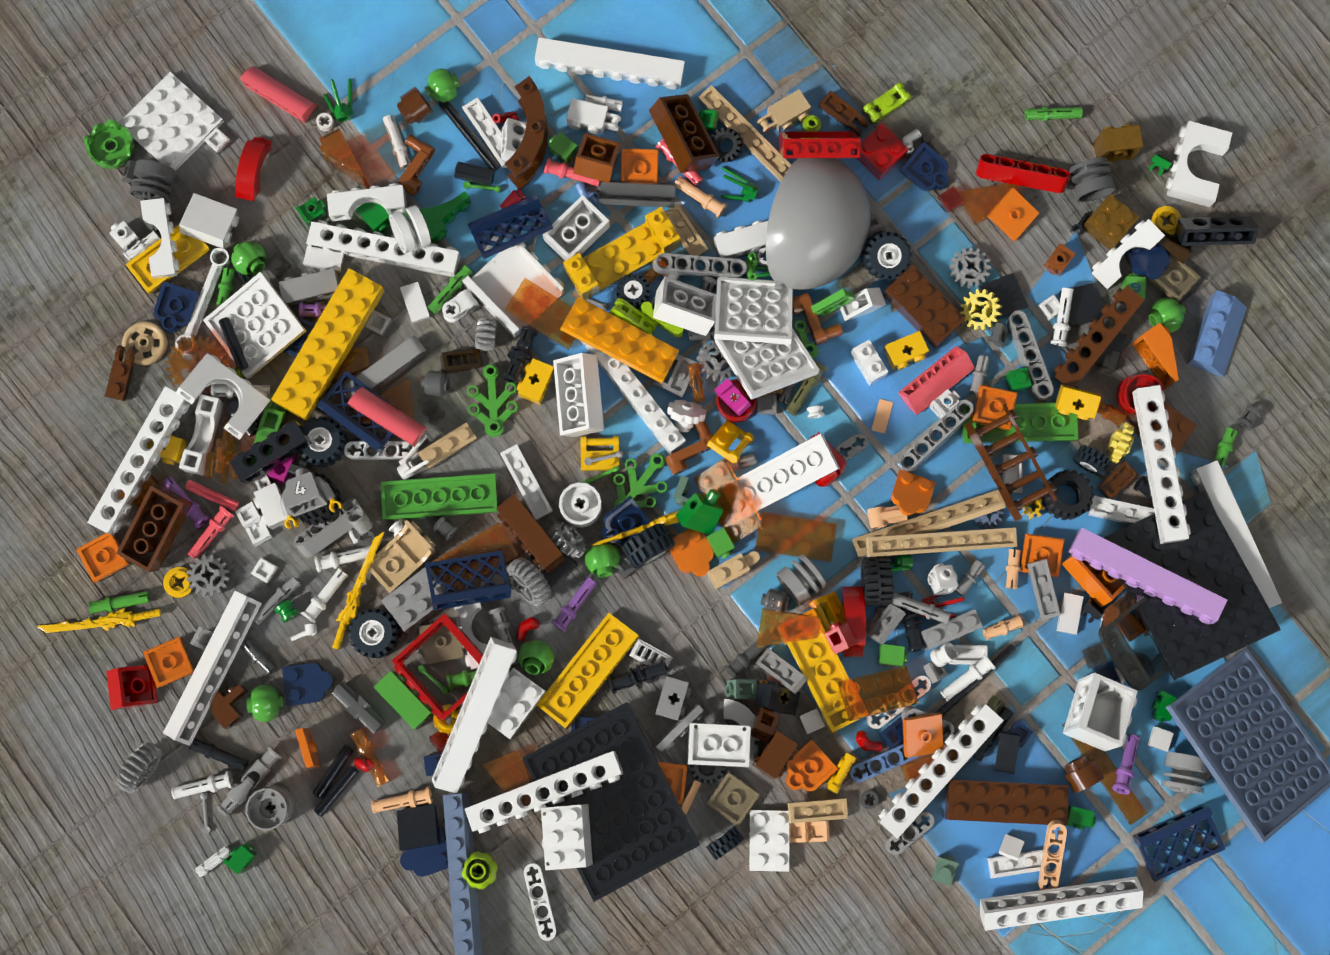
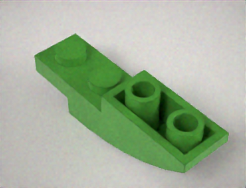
M273 393L270 396V402L264 409L254 443L262 442L267 439L270 433L281 430L287 410L276 405L271 400L274 395ZM273 447L268 449L267 455L273 452ZM256 457L251 460V466L256 463Z

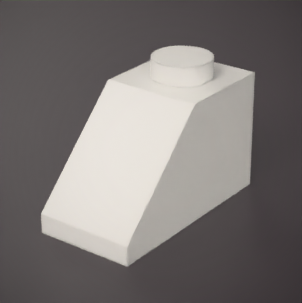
M880 287L866 288L855 294L856 299L840 307L844 320L848 321L872 313L885 306L886 303Z

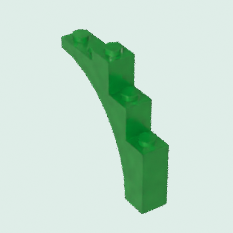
M465 191L441 205L419 209L426 222L430 240L433 243L441 241L446 237L448 232L446 223L450 224L460 211L464 212L469 208L471 199ZM368 202L356 208L355 212L373 232L383 233L388 229L390 214L380 204Z

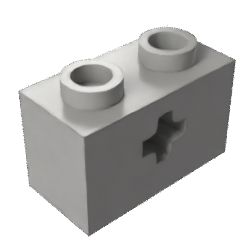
M666 676L655 715L678 721L679 717L683 718L686 709L685 706H682L684 698H689L691 688L688 687L689 682ZM677 694V698L680 701L672 705L668 697Z

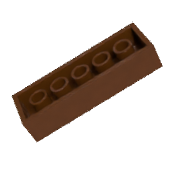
M950 780L945 785V819L1048 825L1053 820H1060L1065 826H1068V785Z

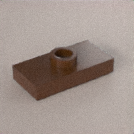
M1125 460L1097 488L1108 499H1113L1139 474Z
M1121 599L1105 610V614L1128 642H1131L1145 631L1144 627Z

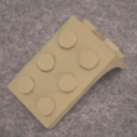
M408 520L404 521L405 526L375 555V560L369 567V571L389 593L396 590L437 553L434 549L436 546L427 535L424 537L421 535L423 531L414 521L411 523Z

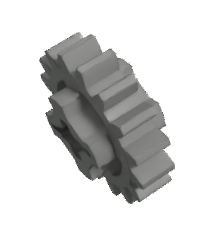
M972 247L968 251L962 248L961 253L956 252V258L952 257L950 261L953 263L949 266V269L953 270L950 276H956L954 282L960 281L961 287L967 284L968 289H970L972 284H974L977 288L979 282L983 284L986 281L985 278H988L990 275L987 272L991 269V266L987 265L990 259H984L986 253L979 254V248L975 252ZM958 263H959V266L961 267V271H960V272H959V270H958Z
M712 341L710 345L706 343L700 349L696 359L700 361L697 367H702L700 373H706V379L711 376L714 382L717 378L722 382L725 377L729 379L731 374H734L715 341Z
M557 521L549 529V534L552 536L551 540L560 548L561 552L568 556L571 554L573 558H580L587 551L588 545L584 543L586 540L583 539V536L577 532L574 526L566 525L563 521L561 523Z
M203 555V560L195 559V565L190 563L192 571L189 570L186 573L191 575V577L186 580L187 582H192L189 586L190 589L196 587L195 594L202 592L203 597H206L207 593H210L211 597H214L215 591L221 594L220 588H227L224 581L227 582L230 579L225 577V575L230 572L229 570H224L227 566L226 563L220 564L221 558L215 561L213 555L209 559ZM210 564L216 565L219 568V570L212 569L210 567ZM202 566L200 573L195 575L197 569ZM206 568L213 575L210 577V584L205 577L203 578V576H206ZM221 577L220 582L214 587L215 581ZM197 582L206 584L207 588L200 587Z

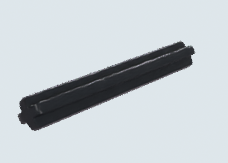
M438 101L441 109L487 166L497 171L500 168V164L449 101Z

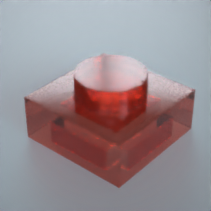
M954 186L937 198L947 213L964 203L963 198Z
M437 731L429 737L430 742L440 754L443 753L450 734Z

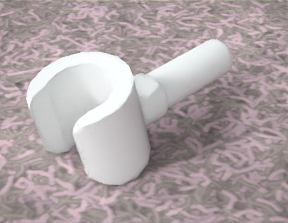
M306 624L305 631L290 637L291 641L315 635L317 633L316 624Z

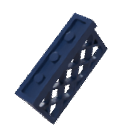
M533 195L468 224L484 259L553 229L537 195ZM528 221L533 222L532 226H528L526 223ZM539 223H546L542 227H537ZM510 229H517L514 234L508 233ZM522 230L528 231L526 234L520 235ZM493 236L499 237L497 241H492L491 239ZM504 238H510L509 241L502 242ZM487 245L493 246L491 249L484 251Z
M345 371L323 401L320 400L316 406L381 454L393 433L387 430L386 437L381 440L377 437L376 429L384 427L381 425L375 426L373 420V426H362L361 417L366 416L360 414L359 411H357V415H347L346 406L350 405L345 403L344 393H355L359 389L356 386L358 384L387 403L389 402ZM348 377L353 381L354 388L343 390V382ZM341 394L342 404L334 405L329 400L333 395Z
M502 551L425 563L433 611L511 597V587ZM499 557L500 564L497 568L487 563L490 558ZM471 561H478L482 564L477 572L468 566ZM452 564H458L463 567L458 575L449 570ZM484 566L493 571L489 579L479 574ZM439 567L443 572L437 578L431 574L430 568ZM465 569L474 574L469 582L460 577ZM446 573L455 578L450 585L441 581ZM496 573L503 577V584H495L491 581ZM476 577L486 582L483 587L477 588L472 585ZM457 580L466 585L462 591L452 588ZM438 583L447 588L443 594L435 595L434 588Z
M1204 804L1198 805L1132 836L1134 842L1139 847L1154 882L1225 850L1211 815L1213 814L1210 807ZM1207 819L1209 823L1207 832L1198 830L1200 822ZM1186 828L1193 830L1189 841L1180 838L1182 831ZM1197 832L1205 835L1201 846L1193 843ZM1169 836L1175 838L1171 849L1162 846L1165 838ZM1209 837L1216 840L1217 847L1213 849L1206 848ZM1179 840L1188 843L1184 854L1175 851ZM1151 844L1157 846L1153 857L1147 855L1145 847ZM1192 845L1200 848L1196 857L1188 856ZM1161 848L1170 851L1166 862L1157 859ZM1174 853L1183 856L1180 864L1176 866L1170 864ZM1156 861L1165 864L1163 871L1159 874H1155L1154 871Z

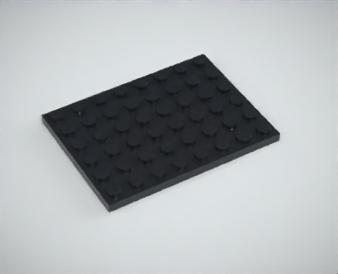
M1205 491L1182 501L1187 510V515L1185 516L1186 524L1190 526V535L1187 540L1160 544L1155 514L1103 537L1227 599L1218 621L1213 624H1206L1201 622L1199 617L1193 614H1185L1180 610L1181 608L1175 605H1167L1162 601L1163 599L1157 596H1149L1144 593L1143 589L1131 587L1126 584L1125 580L1120 578L1174 680L1281 630ZM1170 517V524L1176 527V519Z
M627 702L522 758L533 781H537L606 753L616 751L624 773L619 776L620 780L609 783L607 780L601 783L602 787L594 790H590V788L582 790L583 794L573 798L571 795L564 797L565 801L553 805V802L545 804L546 808L588 804L593 865L577 868L593 902L700 846ZM599 766L596 769L597 776L601 778L605 775V768ZM584 773L578 775L577 780L579 784L583 785L587 781ZM565 780L561 781L559 789L565 792L568 789V783ZM545 787L541 790V797L547 799L550 792Z

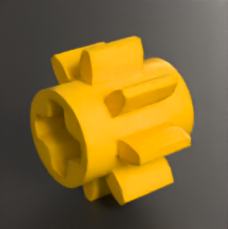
M1042 499L1032 502V506L1036 507L1033 511L1031 507H1028L1030 504L1022 507L1024 511L1022 516L1025 514L1029 515V520L1033 518L1034 514L1036 517H1040L1039 511L1045 509L1040 503Z

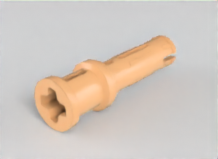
M681 176L674 183L676 184L675 187L701 203L703 209H708L716 214L718 219L723 215L728 204L721 203L715 199L713 194H706Z
M428 786L424 790H410L408 794L372 801L371 805L373 813L405 806L414 808L419 804H433L431 788Z

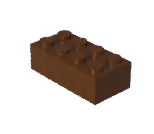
M688 94L659 97L649 109L680 173L709 169L720 157Z
M914 265L894 281L883 294L890 304L917 331H920L922 336L935 349L960 327L966 319Z
M161 484L151 485L116 554L147 572L159 571L193 503Z
M515 494L496 508L499 512L497 517L506 528L508 526L511 527L508 531L517 542H523L520 546L529 557L532 555L535 557L532 561L541 572L545 570L549 574L566 561L563 554Z
M775 731L755 758L752 766L771 779L781 778L787 769L785 766L786 762L793 760L799 751L796 749L798 744L779 731Z

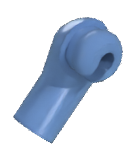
M583 182L575 185L580 197L583 195L590 203H598L599 193L587 191Z

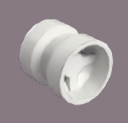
M947 642L940 648L933 649L930 652V657L933 664L940 668L948 662L955 661L958 658V652L952 643Z

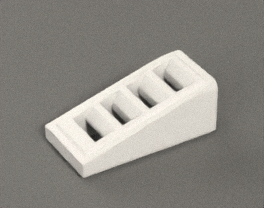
M639 638L629 655L645 665H651L652 663L650 662L655 653L659 655L655 663L660 662V659L664 657L666 658L667 668L673 658ZM641 646H644L645 648L639 657L637 653ZM649 649L652 652L646 661L644 657Z

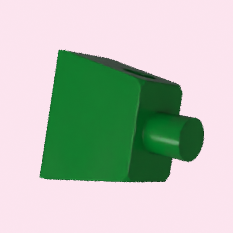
M711 488L707 495L693 494L676 514L681 525L688 529L709 535L712 534L723 512L722 507L717 501L720 493Z

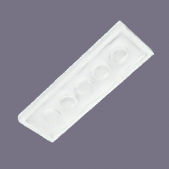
M819 434L723 485L722 488L740 521L840 468L823 434Z

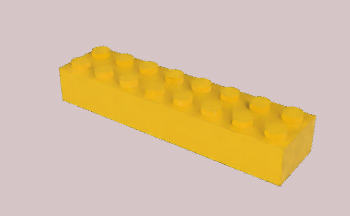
M348 268L271 400L276 405L309 422L317 408L316 405L322 400L385 291L381 285Z

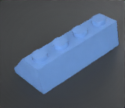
M1219 290L1210 295L1187 365L1224 377L1247 309L1235 296Z

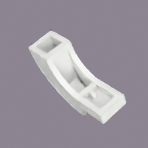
M724 699L723 719L733 720L740 726H751L752 728L755 720V715L752 711L737 701ZM750 736L749 760H753L754 756H757L758 744H754V740L761 741Z

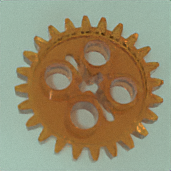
M191 335L190 341L187 337H183L184 343L178 340L177 344L179 347L172 346L171 348L174 353L167 354L171 357V360L165 361V363L171 365L166 371L172 372L168 376V378L175 379L172 385L177 383L181 385L184 382L185 378L182 376L183 369L187 368L191 372L195 368L193 363L197 362L198 349H201L199 362L202 360L205 352L212 353L223 365L229 362V360L223 359L227 353L220 352L223 346L217 348L216 340L210 343V337L208 336L206 340H203L202 335H199L198 340H196L194 335ZM185 350L193 351L194 358L192 360H187L184 357ZM211 385L206 387L201 394L204 395L205 390L208 394H211Z

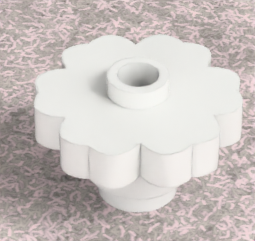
M675 400L669 403L667 414L671 415V418L675 420L678 431L690 432L694 424H699V421L703 422L705 420L706 410L702 409V406L695 402Z

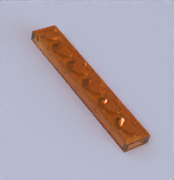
M1070 737L1082 756H1089L1090 760L1096 761L1104 776V779L1100 781L1129 825L1144 817L1147 812L1132 790L1130 794H1120L1112 789L1116 783L1117 769L1106 752Z

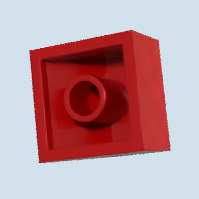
M148 665L119 667L106 671L111 710L158 703L156 684Z

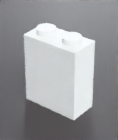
M193 193L179 224L180 233L224 248L225 244L229 243L232 238L231 231L233 227H237L239 217L237 216L236 208Z

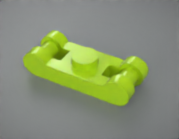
M902 82L897 83L892 89L863 107L864 112L871 116L870 120L873 124L912 98V95L905 91V86ZM897 93H898V94L900 95V97H901V98H899L898 100H897V99L895 98V96H894V95H896ZM878 107L880 112L877 113L875 108Z
M622 298L616 299L614 306L610 310V314L650 335H653L652 332L657 327L653 320Z
M650 302L642 303L641 312L653 320L657 326L675 338L682 337L683 328L653 318L654 309H652V304Z

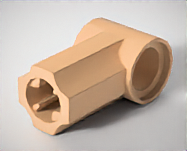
M899 506L875 507L867 510L871 529L888 526V524L908 520L907 515L900 512Z

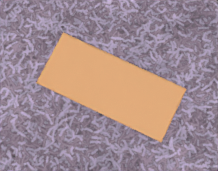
M879 399L871 430L885 434L893 402Z
M694 780L681 807L685 814H687L701 785V782Z

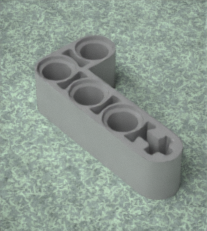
M356 499L346 500L342 503L343 509L337 508V513L333 514L330 520L327 519L325 523H319L315 526L312 524L295 537L293 543L304 557L314 556L353 527L359 534H365L371 530L373 523Z

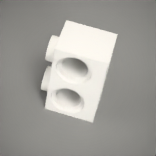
M507 118L502 128L501 160H509L519 148L525 134L526 122Z
M870 340L852 349L851 356L869 386L887 376L888 370Z

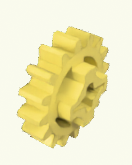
M976 289V294L969 292L970 298H963L966 303L960 305L964 308V311L960 313L965 315L966 319L964 322L969 321L968 327L974 325V329L979 330L981 326L982 330H986V325L992 328L993 321L999 322L996 316L1002 315V313L998 312L1002 305L997 304L1000 300L999 298H993L995 293L990 292L988 294V290L985 289L981 293V290ZM985 297L988 301L982 302L979 298ZM980 306L984 307L982 309L983 313H978V311H980ZM980 317L983 322H976L974 319Z
M1126 422L1123 423L1119 430L1116 429L1113 432L1107 446V450H1109L1108 458L1115 464L1119 462L1122 456L1125 457L1129 453L1135 439L1132 436L1134 426Z

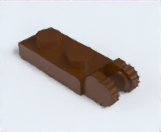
M829 91L819 103L818 107L847 129L849 128L850 131H854L858 136L863 132L853 123L855 119L865 128L870 125L869 121L859 114V111L832 91Z
M118 345L105 397L125 401L134 368L135 349L129 348L126 362H122L125 348Z

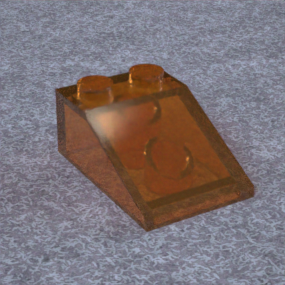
M338 128L319 138L322 143L319 148L327 163L331 161L336 169L364 188L370 189L340 129Z

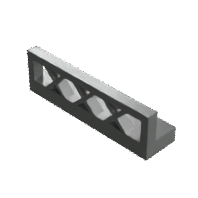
M601 181L599 204L674 208L676 184L610 181V183Z

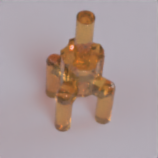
M226 419L224 421V427L228 423L229 419ZM223 429L222 439L216 440L215 452L207 453L204 472L205 478H212L213 464L216 461L215 473L221 474L220 482L222 484H228L230 461L238 454L234 453L235 443L230 439L231 433L226 429ZM232 468L231 478L239 479L234 469Z

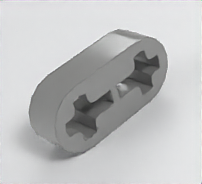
M855 434L839 444L836 450L840 453V448L842 450L849 448L850 450L846 453L847 457H844L848 461L867 447L868 439L863 434ZM856 438L864 441L862 443L863 447L857 445L853 448L852 445L855 444Z

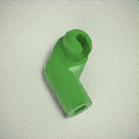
M755 252L749 253L745 261L747 266L746 274L751 281L757 278L755 269L759 259Z

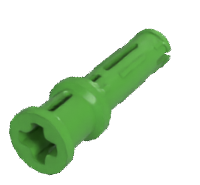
M463 670L457 674H446L449 691L461 686H471L477 670L471 672Z

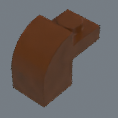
M233 685L228 689L227 695L223 692H218L213 699L212 713L224 729H229L243 717L234 703L248 692L244 685Z

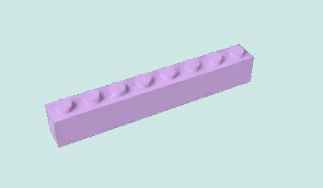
M1084 528L1078 531L1068 551L1072 554L1073 558L1080 561L1085 560L1090 563L1091 567L1098 570L1103 569L1108 572L1109 576L1116 579L1121 578L1129 586L1139 587L1147 595L1157 596L1163 599L1162 601L1165 604L1175 605L1181 608L1180 610L1183 613L1193 614L1206 624H1213L1218 621L1227 602V599Z

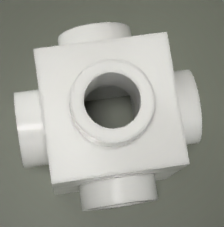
M938 564L929 572L928 584L931 586L934 596L952 594L958 587L957 574L953 570L952 565Z

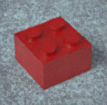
M882 123L860 143V158L857 159L880 181L906 157L908 148Z

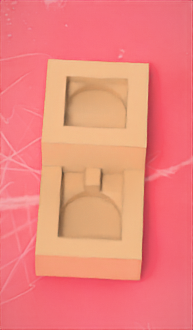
M829 821L790 823V843L830 841Z

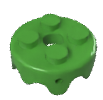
M110 119L106 123L96 124L92 133L84 137L88 156L102 168L116 169L124 166L132 158L135 151V142L131 133L115 120ZM109 143H116V147L113 150H107Z

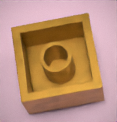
M1126 124L1120 128H1114V126L1104 128L1093 142L1096 158L1105 157L1108 159V162L1134 159L1143 148L1140 125Z
M1109 194L1082 227L1106 248L1111 250L1138 220L1139 216L1112 194Z

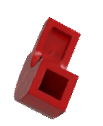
M254 137L252 141L247 140L237 169L236 198L250 201L256 199L260 192L262 165L272 148V140H267L263 137Z
M862 586L843 587L844 623L847 622L855 640L858 639L860 642L844 650V657H864L866 615Z

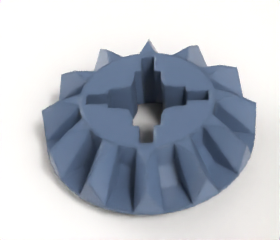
M1000 509L994 511L996 513L991 515L990 519L987 515L974 518V521L982 528L992 529L1001 523L1004 511Z

